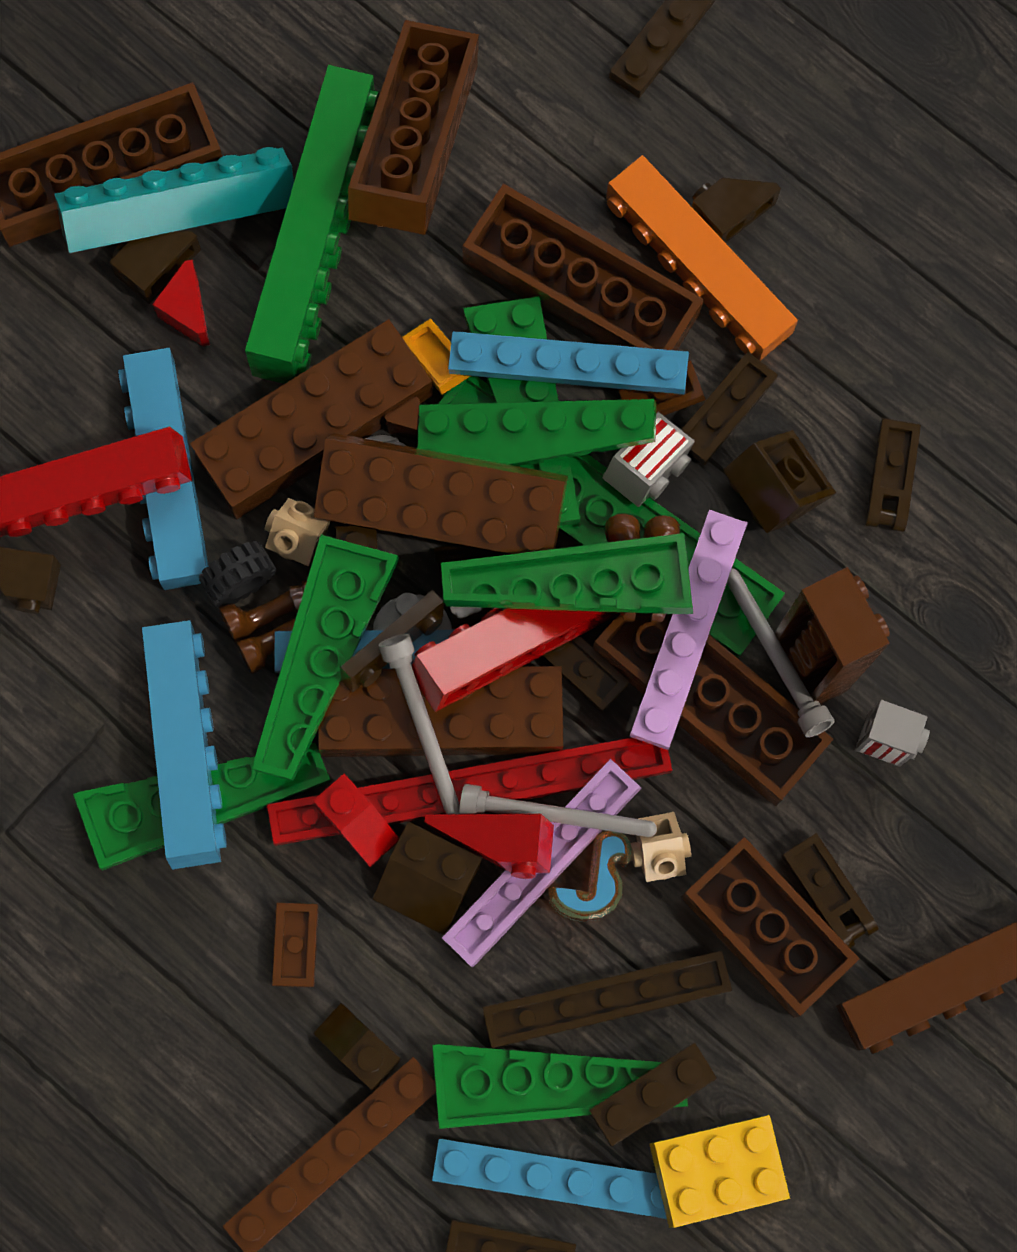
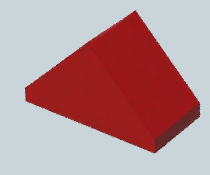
M193 260L184 261L153 303L159 319L202 347L208 346L210 342L197 272Z

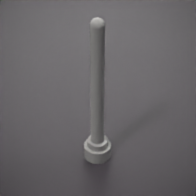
M732 568L727 585L800 709L797 712L800 717L798 719L799 726L806 737L821 734L830 728L835 720L825 705L821 706L819 701H813L741 575L736 569Z
M409 634L393 636L379 643L380 653L383 661L388 662L390 668H395L445 813L459 814L460 804L411 666V662L414 660L412 654L415 652Z
M464 784L461 794L459 814H486L487 812L497 814H542L550 822L630 835L652 837L657 832V826L652 821L489 796V791H483L482 786Z

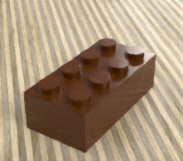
M745 837L681 896L683 901L793 1018L801 1016L860 959Z

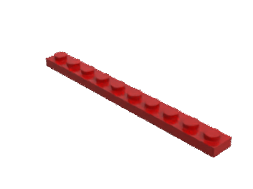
M627 738L448 772L460 804L464 784L482 786L483 791H489V796L520 801L581 790L610 759L633 780L669 774L673 770L668 750L635 738ZM432 774L358 788L388 825L425 819V814H446ZM319 795L267 804L274 846L340 834L315 806L313 800Z

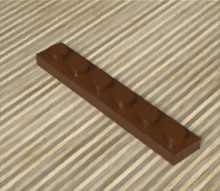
M412 1057L226 1222L223 1228L243 1252H258L436 1093L435 1081L419 1062Z

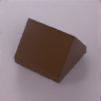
M413 396L385 414V428L388 433L418 441L420 399L417 396Z

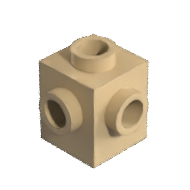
M288 498L279 510L273 509L267 519L265 531L270 533L265 548L277 552L285 559L295 560L309 566L314 559L320 535L326 536L330 520L314 518L315 509L308 503Z
M670 812L638 818L652 821L657 826V832L654 836L643 837L636 835L637 842L630 843L634 867L642 866L646 882L686 875L685 858L691 857L690 842L687 833H681L675 813Z

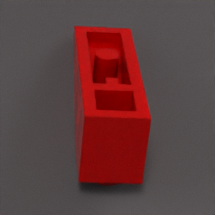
M425 814L424 822L438 834L505 869L513 877L532 879L536 877V873H550L554 825L542 814Z

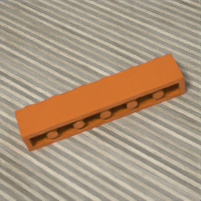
M643 155L608 183L606 199L610 210L617 217H624L633 226L632 231L636 238L644 245L649 244L658 253L657 257L662 266L670 273L675 271L684 281L683 286L685 289L704 299L703 303L710 309L709 314L711 318L721 328L726 326L735 336L737 346L743 353L749 352L761 361L793 334L798 322L797 318Z

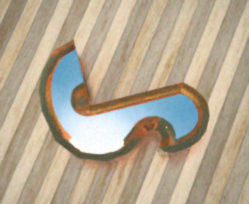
M604 831L595 837L588 892L548 887L549 903L558 914L570 920L586 922L599 921L615 910L622 897V880L615 868V864L626 867L631 860L632 848L627 836L623 833Z

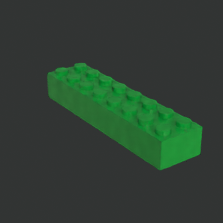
M332 65L327 67L245 349L249 367L254 377L285 384L310 367L311 353L307 352L310 340H317L320 332L322 318L318 317L321 304L327 305L332 287V283L328 282L331 269L336 270L338 268L341 258L342 247L338 246L341 234L346 235L350 227L348 187L380 95L379 91H375L373 75Z

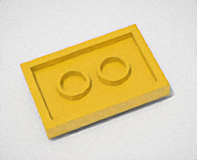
M770 1115L650 1143L669 1228L790 1199Z

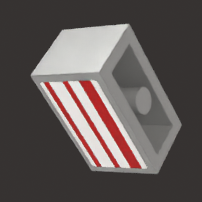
M658 412L656 414V442L621 448L613 456L602 478L637 507H640L649 496L654 500L659 497L669 484L667 478L671 474L678 477L691 461L687 454L695 441Z
M880 700L867 713L855 751L901 767L909 759H914L917 752H923L930 734V730L924 728L928 716Z

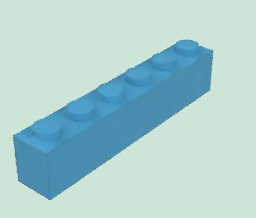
M170 348L123 355L125 369L118 370L122 392H129L131 406L124 407L128 429H135V434L138 436L170 426L183 436L192 477L191 482L181 484V488L175 492L160 494L156 491L143 495V500L140 501V504L147 503L149 518L142 519L146 541H153L155 552L154 556L148 557L152 579H159L164 590L201 584L199 575L209 565L173 355Z
M190 620L142 627L166 859L172 869L221 862L220 848H226L227 842L224 824H217L215 809L222 808V798L219 784L213 785L211 775L212 770H218L215 746H208L207 732H213L214 728L211 709L204 708L203 695L209 694V683L206 670L200 671L198 658L205 657L202 633L195 634Z

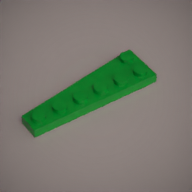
M539 296L464 308V319L469 333L547 339ZM486 377L496 403L559 401L555 383ZM567 456L544 460V463L518 465V467L568 475L560 526L580 523L570 460Z
M654 399L419 405V449L513 466L527 463L533 465L544 463V460L565 456L571 458L588 455L594 451L604 452L656 442V402Z
M684 533L441 563L443 600L448 607L694 614Z
M320 535L252 769L254 771L291 781L294 780L342 680L340 667L353 657L397 565L398 555Z
M311 743L293 781L254 771L252 766L255 757H244L218 764V770L211 771L213 785L219 784L222 798V808L215 809L217 824L227 823L267 807V804L281 802L330 783V778L316 743ZM157 776L148 777L146 780L127 784L120 783L73 794L99 868L102 871L165 847Z
M441 1044L432 1045L438 1127L443 1129L591 1115L588 1109L662 1062ZM687 1099L680 1102L674 1107L688 1106Z

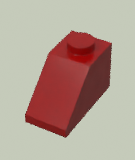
M345 773L313 800L318 810L369 867L395 846L400 839Z

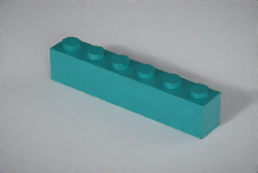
M266 147L248 155H226L218 161L203 164L187 163L178 169L164 172L152 170L139 177L129 179L112 178L103 184L89 187L73 186L64 192L55 193L62 234L69 253L287 208L294 179L292 164L284 149Z

